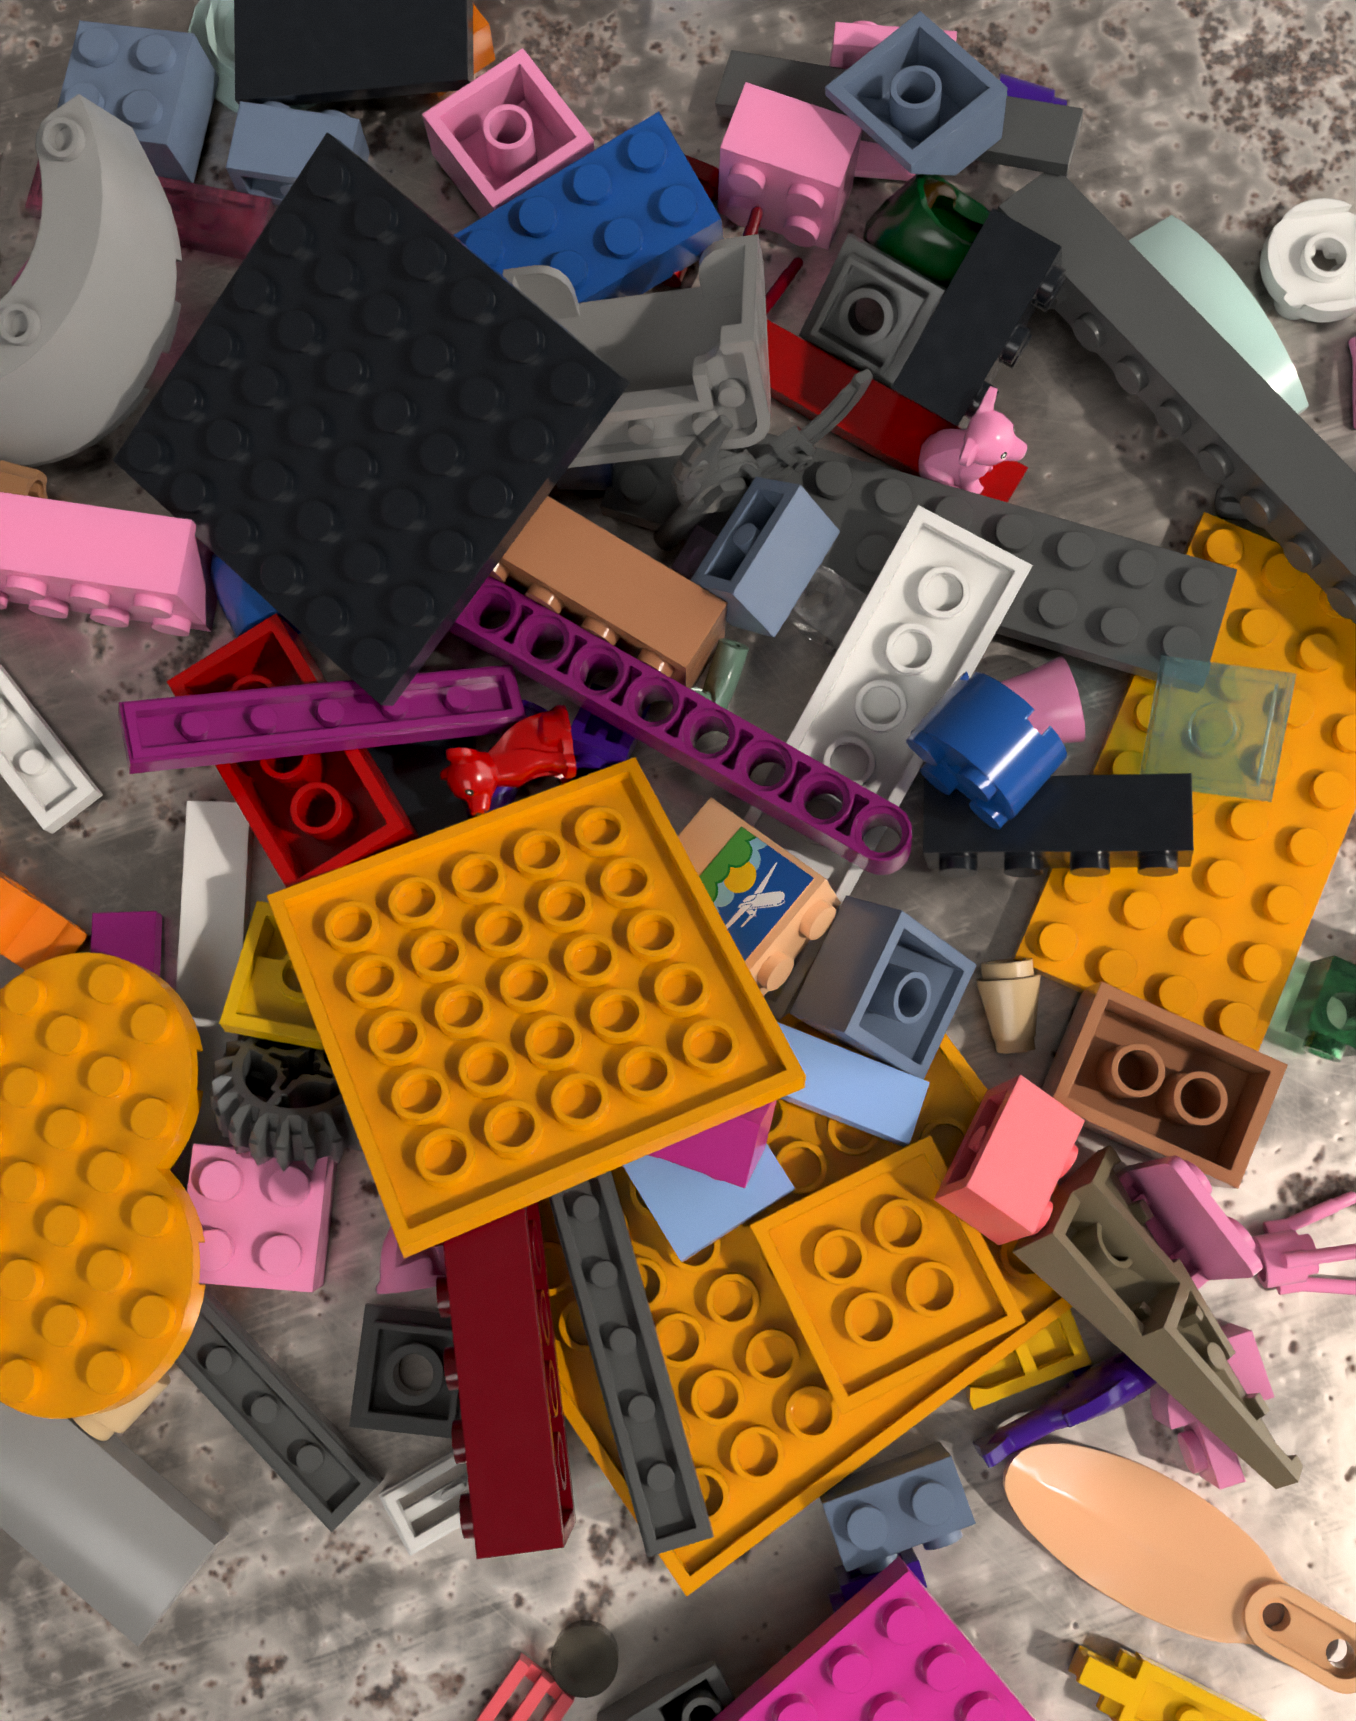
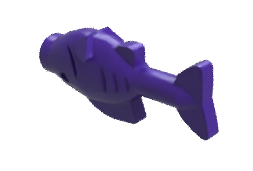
M1121 1351L1098 1364L1072 1371L1075 1378L1062 1386L1038 1408L996 1430L995 1433L973 1441V1445L979 1456L984 1459L988 1468L994 1467L1008 1455L1019 1451L1055 1430L1073 1427L1121 1407L1133 1400L1137 1395L1146 1392L1157 1382Z

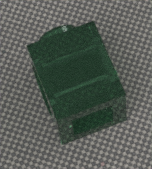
M1335 955L1310 963L1285 1028V1032L1304 1040L1302 1049L1306 1052L1333 1062H1341L1342 1056H1356V964ZM1332 996L1340 1000L1346 1009V1022L1341 1029L1335 1027L1327 1015V1005Z

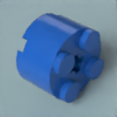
M967 672L963 673L913 728L911 735L906 739L908 746L926 762L920 769L922 775L935 788L946 795H950L955 788L972 800L969 803L972 811L982 821L997 830L1001 829L1008 820H1012L1067 758L1066 748L1051 726L1041 735L1027 719L1035 711L1032 706L1001 682L980 672H975L970 678Z

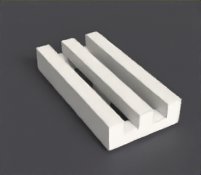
M453 1450L385 1488L378 1495L409 1556L461 1527L459 1509L417 1533L412 1527L411 1522L469 1489L467 1473L403 1509L399 1501L400 1498L457 1466Z

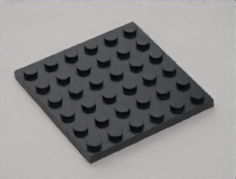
M327 132L113 461L175 518L192 520L196 524L195 536L373 699L380 705L393 706L631 382L344 143Z

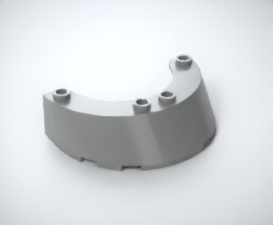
M80 94L51 112L41 122L36 133L35 149L39 159L42 179V213L39 231L33 251L24 270L12 288L0 300V460L25 467L54 463L88 449L117 429L134 412L149 392V389L144 386L151 377L162 352L169 354L181 308V303L175 301L177 282L176 262H182V253L177 226L163 187L133 128Z

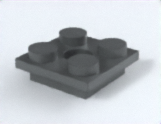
M850 233L798 336L859 371L869 369L874 380L892 389V385L947 288ZM860 298H871L881 305L884 312V322L880 329L869 330L858 322L855 315V307Z
M365 1304L349 1427L452 1439V1421L462 1418L459 1390H448L444 1372L445 1347L454 1346L451 1317L441 1318L439 1311ZM418 1354L430 1362L433 1368V1380L430 1387L421 1391H415L407 1388L401 1382L398 1370L404 1356Z

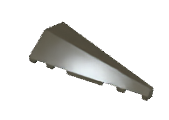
M1110 1145L1098 1150L1052 1193L1050 1201L1053 1203V1210L1045 1226L1033 1236L1018 1239L1012 1253L1272 1487L1279 1489L1298 1483L1303 1464L1297 1455L1287 1456L1263 1422L1262 1417L1270 1411L1269 1407L1260 1393L1247 1394L1227 1361L1236 1353L1180 1258L1171 1260L1157 1244L1146 1225V1222L1154 1216L1146 1201L1142 1199L1132 1202L1113 1170L1121 1162L1118 1154Z

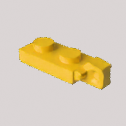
M1079 1644L1068 1668L1069 1672L1076 1675L1078 1683L1100 1693L1096 1707L1101 1712L1109 1715L1112 1721H1267L1260 1713L1138 1652L1134 1655L1120 1648L1113 1662L1109 1658Z

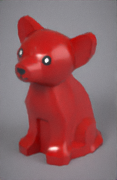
M565 705L554 706L551 710L540 712L515 723L501 736L489 752H479L463 747L447 749L446 756L451 764L440 772L441 780L447 781L455 797L467 802L472 816H479L489 811L492 796L497 787L518 788L530 780L545 776L556 779L560 785L570 782L571 778L576 776L577 768L571 725Z

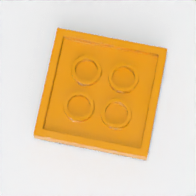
M931 1135L750 1224L842 1415L1026 1322L981 1233L934 1200L948 1168Z

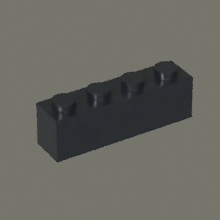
M1192 773L1050 776L1021 811L998 830L986 824L972 811L969 806L972 800L955 788L950 795H946L924 778L923 855L928 868L939 869L938 873L945 877H972L977 875L980 868H1004V874L1012 877L1040 876L1043 874V868H1070V873L1075 876L1099 877L1110 874V868L1137 867L1138 874L1143 876L1163 877L1177 874L1178 867L1191 866L1194 851Z

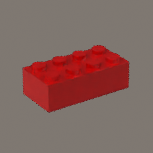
M276 613L166 682L174 696L177 697L323 683L327 681L300 636ZM367 748L215 765L286 888L420 838Z

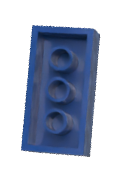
M659 111L454 234L455 237L502 276L504 269L532 265L550 266L560 270L571 281L578 303L641 295L672 277L673 273L682 271L700 260L707 247L714 242L724 239L721 217Z

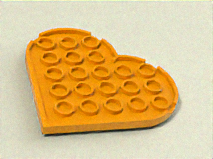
M89 952L57 956L25 970L0 989V1401L19 1412L35 1417L68 1419L102 1414L117 1409L145 1393L172 1367L183 1351L198 1320L204 1298L206 1284H199V1243H205L203 1228L189 1194L177 1177L170 1171L190 1139L202 1103L203 1091L197 1090V1052L203 1051L201 1039L188 1007L179 994L166 981L147 968L116 956Z

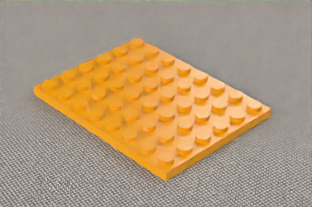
M790 1013L777 1021L865 1056L828 1038ZM945 1033L924 1080L930 1083L910 1144L931 1135L949 1169L987 1088ZM783 1099L776 1101L766 1143L792 1182L795 1190L684 1262H681L624 1167L620 1166L611 1170L714 1532V1537L658 1554L686 1597L1072 1308L1065 1299L1012 1253L1018 1239L997 1245L981 1233L1026 1322L842 1415L750 1224L904 1147ZM1058 1183L1056 1184L1054 1191L1059 1187ZM547 1197L539 1201L563 1412L637 1522L551 1205Z

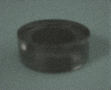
M592 1620L573 1622L559 1633L553 1645L550 1660L552 1675L559 1687L574 1697L589 1698L599 1695L611 1685L616 1676L619 1649L611 1631L601 1623Z

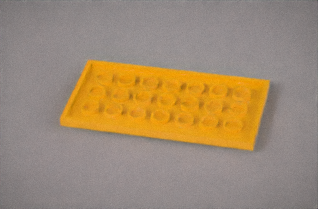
M1203 512L1196 521L1183 554L1237 569L1203 686L1197 693L1131 674L1089 775L1192 773L1194 851L1191 866L1178 867L1177 874L1163 877L1140 875L1137 872V867L1110 868V874L1099 877L1075 876L1070 873V868H1049L1011 958L1015 961H1022V958H1033L1035 973H1040L1041 976L1080 993L1085 991L1086 987L1102 981L1259 1051L1356 809V624L1351 619H1346L1339 615L1330 605L1327 594L1307 573L1298 571L1288 562L1279 543Z

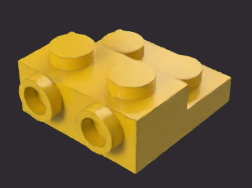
M257 901L219 1024L225 1032L325 1050L271 906L268 902Z

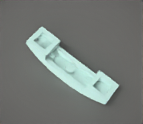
M1170 215L1129 240L1298 415L1307 409L1309 405L1295 367L1267 315L1237 273L1204 238L1187 224Z

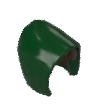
M916 174L886 199L866 222L863 240L948 288L991 211L939 175Z

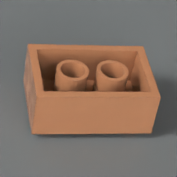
M1101 981L1086 987L1085 991H1082L1041 1089L1085 1120L1082 1127L1154 1160L1176 1155L1196 1165L1204 1173L1212 1186L1239 1189L1288 1064Z

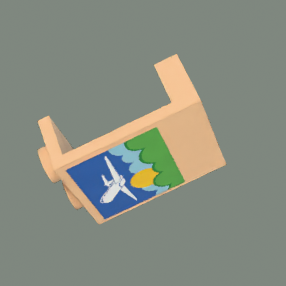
M710 797L678 835V838L762 995L765 996L768 991L776 990L787 980L793 969L794 959L808 942L820 938L829 929L835 918L836 909L841 902L826 878Z

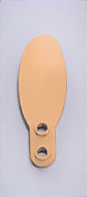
M1062 1442L1040 1443L1020 1449L1009 1459L1003 1472L1002 1484L1013 1511L1025 1528L1048 1551L1094 1588L1140 1615L1162 1625L1210 1641L1256 1645L1268 1654L1334 1692L1342 1694L1356 1693V1622L1283 1580L1259 1545L1235 1522L1205 1499L1152 1468L1125 1457L1086 1446ZM1270 1603H1280L1284 1608L1282 1621L1277 1625H1266L1263 1621L1265 1607ZM1336 1639L1344 1640L1347 1646L1345 1657L1338 1662L1328 1661L1326 1649L1329 1643Z

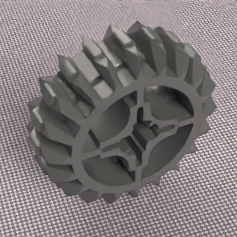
M243 1035L241 1041L226 1042L224 1058L215 1061L210 1099L212 1110L215 1111L217 1127L221 1130L222 1137L230 1139L236 1154L250 1151L257 1166L264 1164L272 1158H276L277 1163L284 1172L293 1161H304L310 1170L313 1171L317 1160L323 1157H329L340 1164L344 1148L363 1151L325 1050ZM255 1095L266 1098L267 1103L260 1100Z

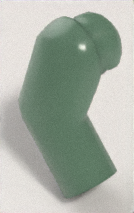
M720 638L703 689L693 687L691 690L727 709L738 685L749 648L740 642Z

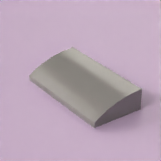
M0 1401V1527L138 1647L229 1533L114 1434L108 1441H100L86 1433L73 1418L49 1419L35 1417L19 1412Z

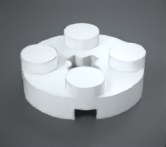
M1319 198L1302 202L1288 211L1282 220L1273 227L1266 238L1260 256L1261 276L1265 288L1274 299L1276 311L1282 317L1289 320L1303 318L1312 322H1334L1345 319L1356 312V215L1348 212L1353 205L1331 198ZM1316 250H1322L1326 259H1335L1337 265L1333 266L1330 271H1323L1317 268L1311 259L1314 257Z

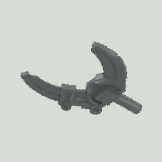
M866 369L856 373L851 382L808 425L802 429L794 425L772 440L770 444L773 449L757 459L746 448L740 453H732L725 449L719 451L733 424L725 415H720L713 420L689 444L673 468L670 481L681 505L653 534V539L657 546L664 551L673 550L708 513L727 511L731 506L738 505L755 477L773 480V476L788 466L795 472L807 469L813 463V456L817 451L814 444L842 421L867 390L873 379L870 370Z

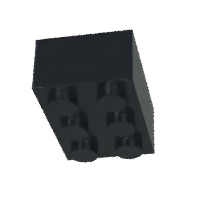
M992 208L891 388L954 426L965 430L989 387L997 388L992 383L1003 364L1014 369L1032 338L1030 334L1031 329L1026 327L1035 309L1039 308L1047 312L1064 284L1066 269L1061 267L1062 246Z

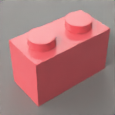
M1021 1074L987 1090L934 1200L997 1245L1037 1234L1051 1216L1053 1203L1050 1201V1197L1058 1180L1069 1171L1077 1158L1078 1147L1074 1144L1085 1120Z

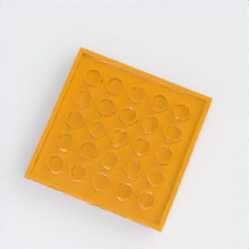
M636 757L266 895L404 1258L805 1088L806 1075Z

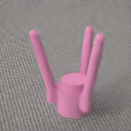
M1350 1191L1290 1217L1263 1222L1265 1234L1252 1236L1255 1243L1253 1251L1263 1266L1257 1273L1261 1285L1264 1288L1276 1287L1279 1295L1296 1292L1356 1295V1280L1308 1277V1275L1319 1272V1264L1356 1259V1243L1316 1249L1314 1241L1309 1234L1298 1235L1296 1232L1300 1228L1355 1204L1356 1193Z

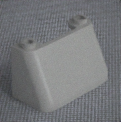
M758 234L723 239L707 247L699 260V282L701 287L578 303L571 281L558 269L544 265H532L503 270V277L631 382L568 468L682 455L698 434L720 415L728 417L733 427L724 439L719 451L755 445L764 439L769 432L771 392L764 261Z

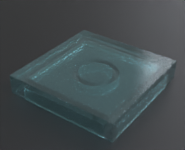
M1161 655L1140 774L1192 773V791L1272 802L1297 674Z

